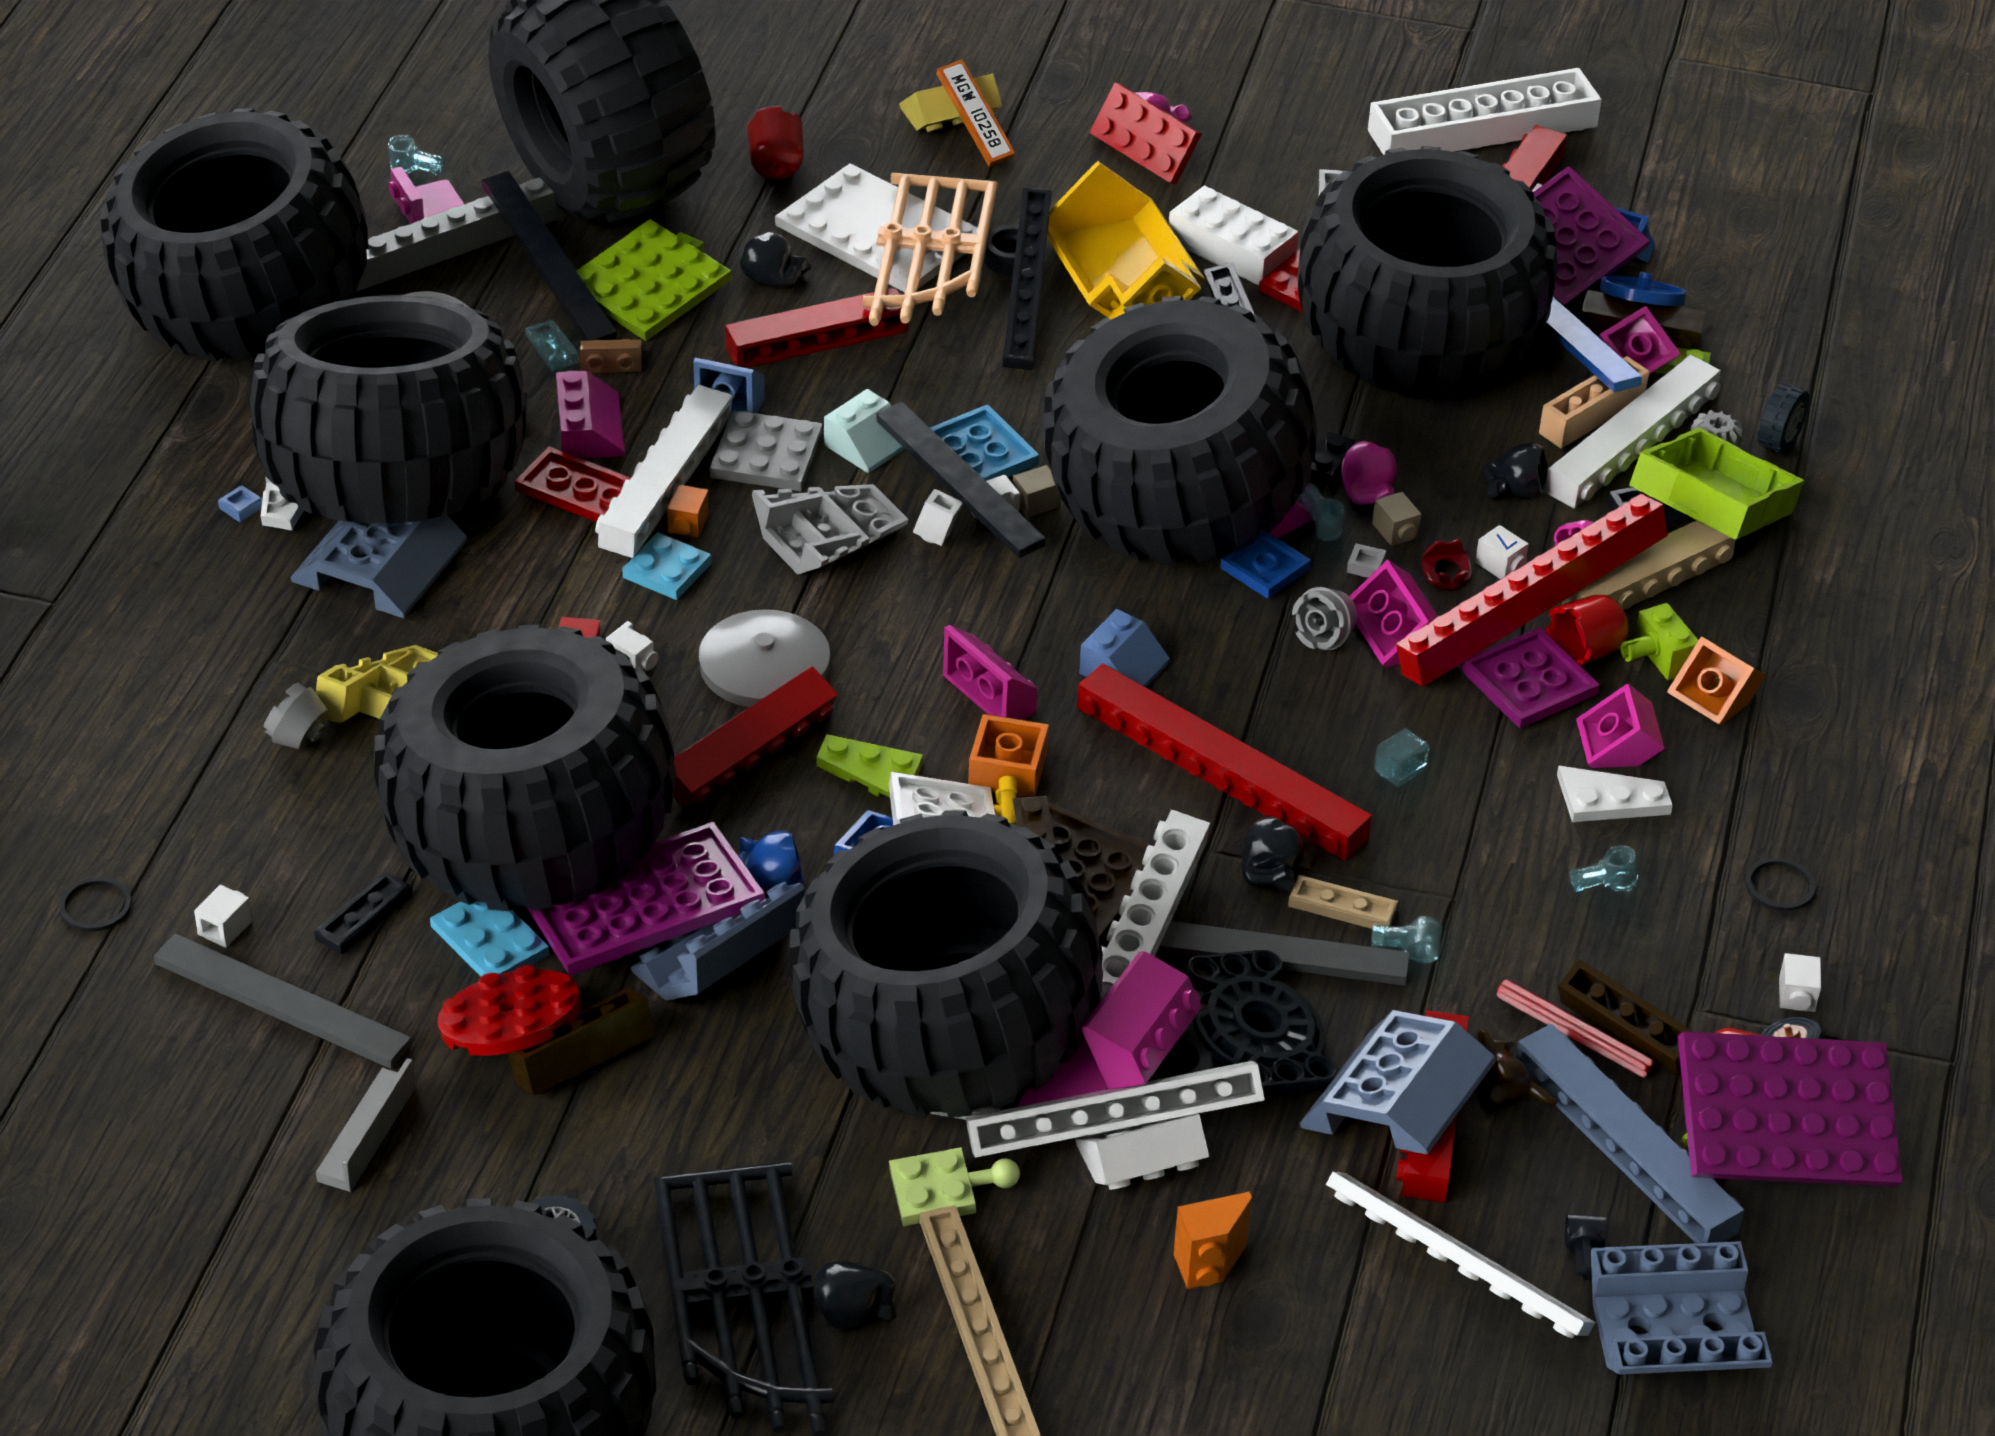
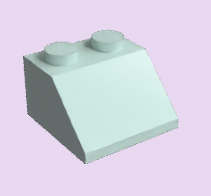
M866 389L824 416V446L867 473H870L905 450L877 422L876 413L891 407V404L869 389Z

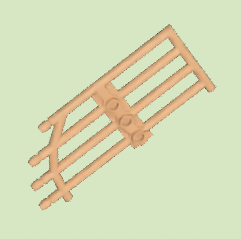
M891 173V184L899 186L891 221L885 224V226H880L878 230L876 246H884V252L874 296H863V307L871 308L869 322L872 326H876L880 322L884 307H902L900 313L901 322L908 323L912 318L914 305L934 300L932 311L934 315L939 316L944 311L946 296L966 285V292L969 297H974L977 294L998 188L997 181ZM910 186L927 187L920 224L915 226L914 229L902 228L901 225ZM939 188L956 189L949 227L943 231L931 230ZM968 191L985 192L977 234L961 233L960 231ZM901 248L913 249L914 252L905 294L886 296L895 252ZM931 250L942 251L943 257L937 286L917 292L925 254ZM960 253L973 254L970 270L950 280L954 257Z

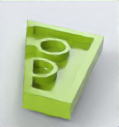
M826 734L817 755L818 767L848 782L857 781L867 786L868 792L878 797L883 794L890 798L889 780L891 772L918 776L923 765L922 754Z

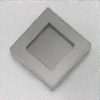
M1356 543L1347 564V573L1369 578L1385 562L1386 550Z

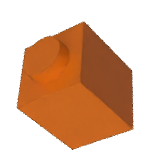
M677 485L667 508L668 533L699 538L709 515L707 489Z

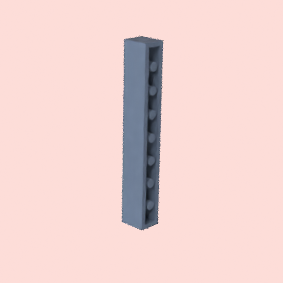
M1551 1023L1518 1041L1516 1058L1523 1062L1531 1075V1080L1554 1096L1558 1102L1556 1106L1695 1243L1725 1242L1739 1234L1744 1209L1740 1203L1726 1193L1716 1183L1714 1178L1691 1177L1689 1153L1681 1149L1661 1126L1656 1125L1637 1103L1632 1102L1612 1079L1603 1074L1591 1058L1585 1056L1572 1044L1567 1035L1562 1034Z

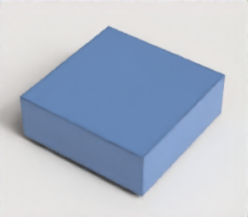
M241 485L220 498L218 505L220 510L238 522H242L261 510L263 499Z

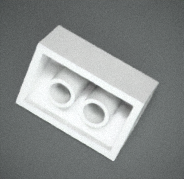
M1199 1114L1075 1138L1076 1145L1095 1183L1108 1185L1110 1190L1129 1186L1131 1184L1130 1179L1138 1176H1143V1180L1162 1177L1165 1175L1164 1169L1177 1166L1178 1171L1191 1169L1199 1166L1198 1160L1209 1157Z

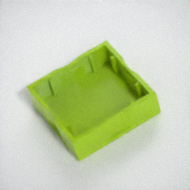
M1698 427L1679 435L1671 442L1661 443L1642 451L1629 486L1737 540L1792 514L1805 480L1765 460L1757 458Z

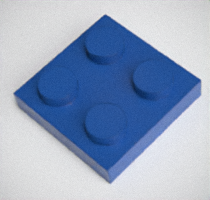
M1261 531L1254 538L1252 545L1238 552L1233 550L1223 557L1220 569L1269 599L1309 571L1311 559L1270 533Z

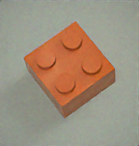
M983 714L969 758L968 784L991 787V792L995 793L999 789L998 780L1001 777L1013 776L1017 779L1016 797H1035L1048 752L1049 724Z

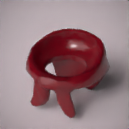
M1456 539L1452 542L1436 541L1425 551L1422 557L1424 578L1436 588L1453 591L1466 583L1471 577L1470 560L1463 548L1461 539ZM1439 561L1453 562L1458 565L1460 572L1456 574L1454 579H1449L1446 573H1439L1437 575L1435 565Z

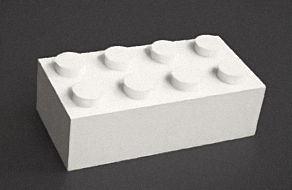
M1206 186L1200 188L1169 212V225L1186 250L1219 266L1232 262L1237 275L1259 285V282L1297 251V230Z

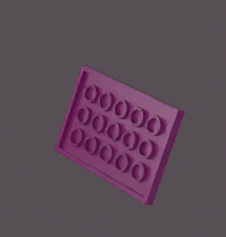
M711 822L655 842L644 858L637 859L630 864L631 871L615 883L606 882L595 888L596 893L578 901H574L571 898L553 903L552 908L532 911L530 907L526 908L568 975L571 976L606 962L618 960L636 951L651 948L666 940L684 936L688 932L707 925L719 923L728 917L742 913L740 909L748 903L757 899L760 902L764 901L765 893L716 824Z
M1683 1031L1678 1035L1691 1177L1897 1187L1903 1183L1886 1043Z

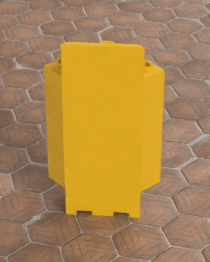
M1099 161L1050 209L1047 239L1087 303L1109 319L1124 314V308L1141 302L1145 306L1162 302L1163 297L1182 296L1183 300H1190L1201 289L1200 285L1205 281L1204 276L1152 198Z

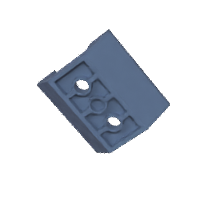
M448 515L423 521L394 524H367L339 520L290 578L293 583L318 591L331 576L372 589L374 591L376 610L405 618L467 542V536Z
M786 882L780 883L767 891L769 895L767 899L762 902L757 899L748 903L740 909L742 913L688 932L684 936L667 940L668 943L661 948H658L656 945L639 954L641 960L630 968L638 978L666 1001L699 994L789 935L790 930L796 929V910L805 895V888L802 883L790 886Z
M1392 1010L1361 1042L1301 1120V1128L1333 1135L1345 1117L1390 1126L1395 1148L1428 1155L1496 1062L1495 1056L1454 1021Z
M1741 1241L1592 1248L1593 1309L1607 1368L1617 1374L1772 1367L1773 1362L1765 1332H1755L1744 1292L1748 1267ZM1713 1322L1720 1325L1722 1330L1712 1331L1704 1324ZM1631 1326H1640L1647 1330L1648 1333L1636 1334L1629 1328Z

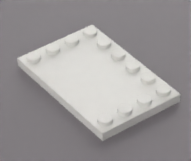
M848 164L775 216V225L878 278L884 252V246H876L878 230L880 226H885V224L891 221L898 187L857 166ZM908 193L901 226L902 228L914 229L915 226L920 224L924 200ZM935 206L931 230L943 231L945 228H948L951 214ZM962 220L960 231L961 233L977 234L978 228ZM901 248L895 252L889 280L891 286L903 292L906 289L914 252L910 248ZM931 250L925 254L918 289L939 274L943 257L942 251ZM960 253L959 255L955 256L954 262L966 253Z

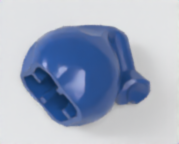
M774 831L759 841H752L744 837L739 839L740 853L738 857L761 889L768 891L783 882H786L788 886L798 883L805 884L798 850L792 833Z

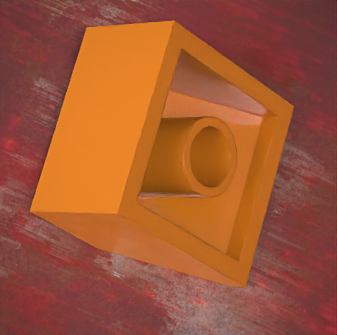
M1701 636L1667 693L1717 724L1723 725L1750 703L1767 675Z
M1250 1192L1178 1207L1174 1257L1187 1289L1200 1286L1207 1287L1223 1282L1247 1246L1252 1203Z

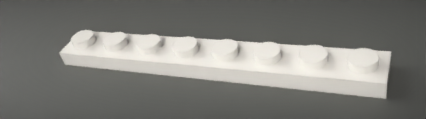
M1332 1172L1326 1185L1336 1190L1334 1196L1350 1206H1354L1355 1203L1367 1209L1365 1215L1370 1219L1383 1225L1387 1221L1396 1226L1397 1230L1395 1233L1403 1239L1412 1243H1416L1419 1240L1429 1246L1426 1252L1444 1262H1447L1449 1258L1460 1265L1458 1271L1475 1281H1478L1480 1277L1491 1284L1489 1290L1507 1300L1511 1296L1523 1303L1521 1309L1531 1316L1541 1319L1544 1315L1554 1321L1553 1328L1569 1338H1574L1575 1335L1588 1336L1595 1324L1591 1319L1347 1173Z

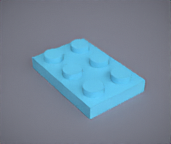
M476 900L470 905L458 902L430 918L431 927L480 976L488 973L503 974L513 972L521 966H531L550 955L549 946L512 909L510 911L489 910L485 902H478Z

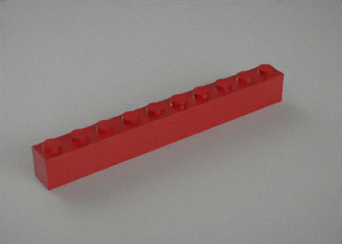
M1643 494L1633 497L1629 502L1607 513L1606 516L1593 524L1584 527L1575 535L1561 541L1552 549L1535 557L1519 569L1512 571L1509 575L1486 587L1470 599L1461 602L1458 606L1435 618L1434 621L1419 630L1412 632L1409 636L1396 643L1402 675L1422 687L1426 686L1666 538L1668 533L1663 504Z
M1101 664L1078 684L1077 708L1085 714L1094 717L1108 725L1111 729L1122 733L1139 745H1143L1164 759L1185 769L1190 774L1199 777L1218 790L1241 801L1246 806L1255 809L1265 816L1275 817L1284 824L1293 827L1301 837L1320 846L1328 853L1334 854L1346 861L1369 840L1371 814L1105 664Z

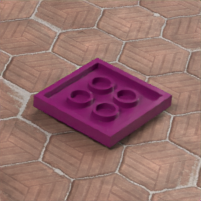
M1540 627L1476 654L1461 663V671L1519 728H1523L1597 695L1600 684Z

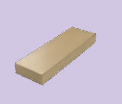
M1298 875L1289 897L1288 907L1388 933L1397 912L1398 901Z

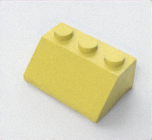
M993 73L973 78L992 113L995 115L994 111L1002 107ZM943 86L915 92L899 103L901 110L916 130L926 128L927 133L942 129L945 123L952 122L953 126L964 124Z

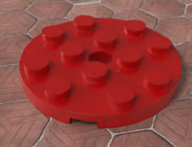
M526 965L517 968L513 972L503 974L488 973L481 976L478 980L479 982L463 989L443 1003L437 1021L443 1042L452 1050H456L459 1047L468 1048L469 1055L477 1056L507 1054L536 1046L553 1038V1030L563 1023L570 1026L581 1012L582 999L577 983L569 975L552 970L534 969L533 966Z

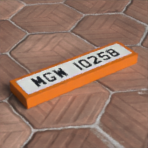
M959 60L938 68L936 74L988 167L1013 158L1015 151L964 61Z

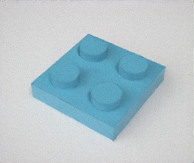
M657 532L635 557L622 568L623 578L677 600L711 565V554Z

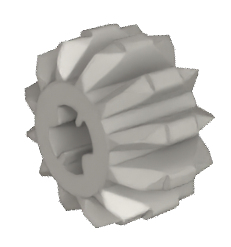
M1709 410L1708 414L1699 413L1698 418L1691 425V430L1699 427L1738 448L1743 440L1742 422L1735 420L1733 414L1725 415L1723 410L1720 413H1715L1712 410Z

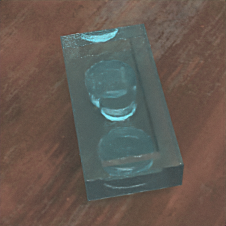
M553 319L525 328L527 340L551 371L579 362V352Z

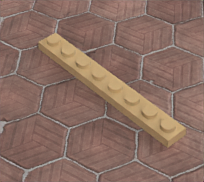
M956 1205L921 1212V1228L996 1436H1041Z

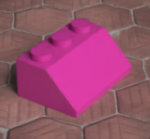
M588 371L556 372L562 451L581 459L625 456L619 392Z
M1388 559L1349 596L1357 610V627L1381 664L1386 668L1400 664L1396 647L1397 642L1438 617L1412 576Z
M951 625L944 627L943 676L988 715L1024 720L1036 713L1038 693L1037 688L1030 680L1025 679L1010 663L1005 662L989 645L984 644L975 635Z

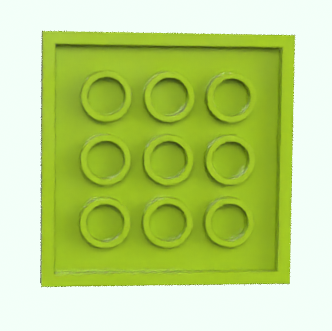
M651 219L577 270V273L605 315L645 341L732 280L730 269Z

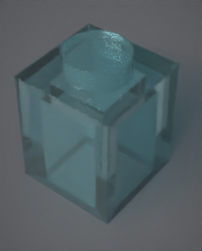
M1404 728L1377 745L1374 770L1396 787H1399L1426 770L1429 745L1407 728Z

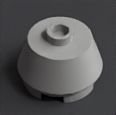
M1314 587L1307 590L1296 601L1292 610V615L1296 614V624L1299 631L1295 632L1297 637L1303 644L1312 649L1333 650L1340 647L1348 638L1357 622V610L1352 599L1342 591L1325 587Z
M297 682L286 690V694L289 696L280 703L278 708L276 706L272 708L263 727L267 729L265 733L272 737L273 743L303 750L312 741H317L326 727L324 723L327 720L329 710L312 687L305 688Z

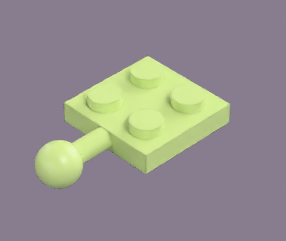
M961 1147L889 1160L890 1174L903 1227L920 1224L921 1212L956 1205L960 1216L976 1213V1203L972 1187L994 1183L1001 1188H1010L1017 1183L1020 1177L1018 1165L1014 1161L1005 1158L996 1161L990 1169L968 1173Z

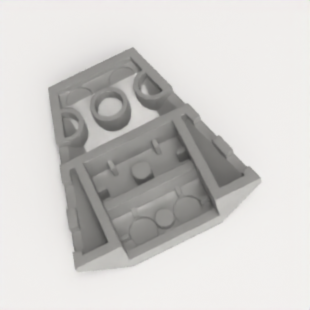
M874 484L835 486L834 491L824 492L820 487H810L807 493H792L791 488L778 489L777 494L765 495L764 490H753L752 492L763 539L797 575L852 555L908 524V518Z

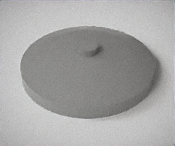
M752 610L732 615L713 626L704 636L699 648V669L706 685L723 699L746 707H751L811 666L824 679H826L830 669V648L821 630L803 617L779 610Z

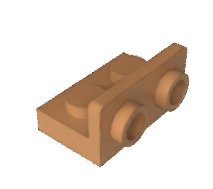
M641 340L581 341V371H588L589 373L642 372Z

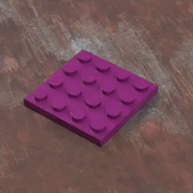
M1569 166L1534 191V197L1542 205L1545 219L1550 218L1555 231L1558 272L1553 297L1566 309L1586 295L1587 290H1592L1601 283L1602 276L1612 275L1649 247L1650 240Z

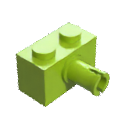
M1664 603L1639 611L1635 638L1623 641L1620 650L1622 657L1626 658L1625 661L1627 662L1648 656L1664 677L1670 680L1676 678L1699 640L1668 603Z

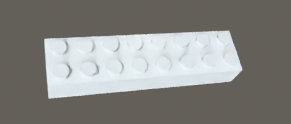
M1580 68L1372 102L1370 105L1368 132L1383 155L1385 150L1401 147L1407 150L1421 149L1422 146L1441 147V150L1450 152L1476 149L1483 146L1522 140L1523 136L1529 134L1535 125L1560 133L1576 130L1582 131L1597 127L1601 98Z

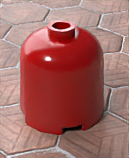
M780 106L766 107L756 111L755 117L746 125L752 167L759 175L767 179L783 180L791 177L800 169L804 158L803 123L801 118L795 112L791 114L782 111Z
M1599 594L1553 608L1548 613L1551 616V623L1545 627L1546 634L1581 667L1619 650L1622 642L1626 641L1629 632L1628 618L1620 604L1607 595Z

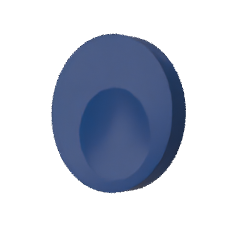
M1640 272L1639 278L1620 275L1602 276L1599 288L1603 293L1614 297L1663 306H1682L1685 304L1687 291L1680 287L1652 280V274L1648 272Z

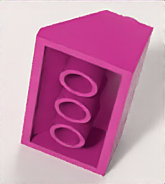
M1145 951L1137 953L1091 1013L1087 1022L1081 1027L1109 1090L1146 1084L1202 1008L1199 994L1194 990L1189 976Z

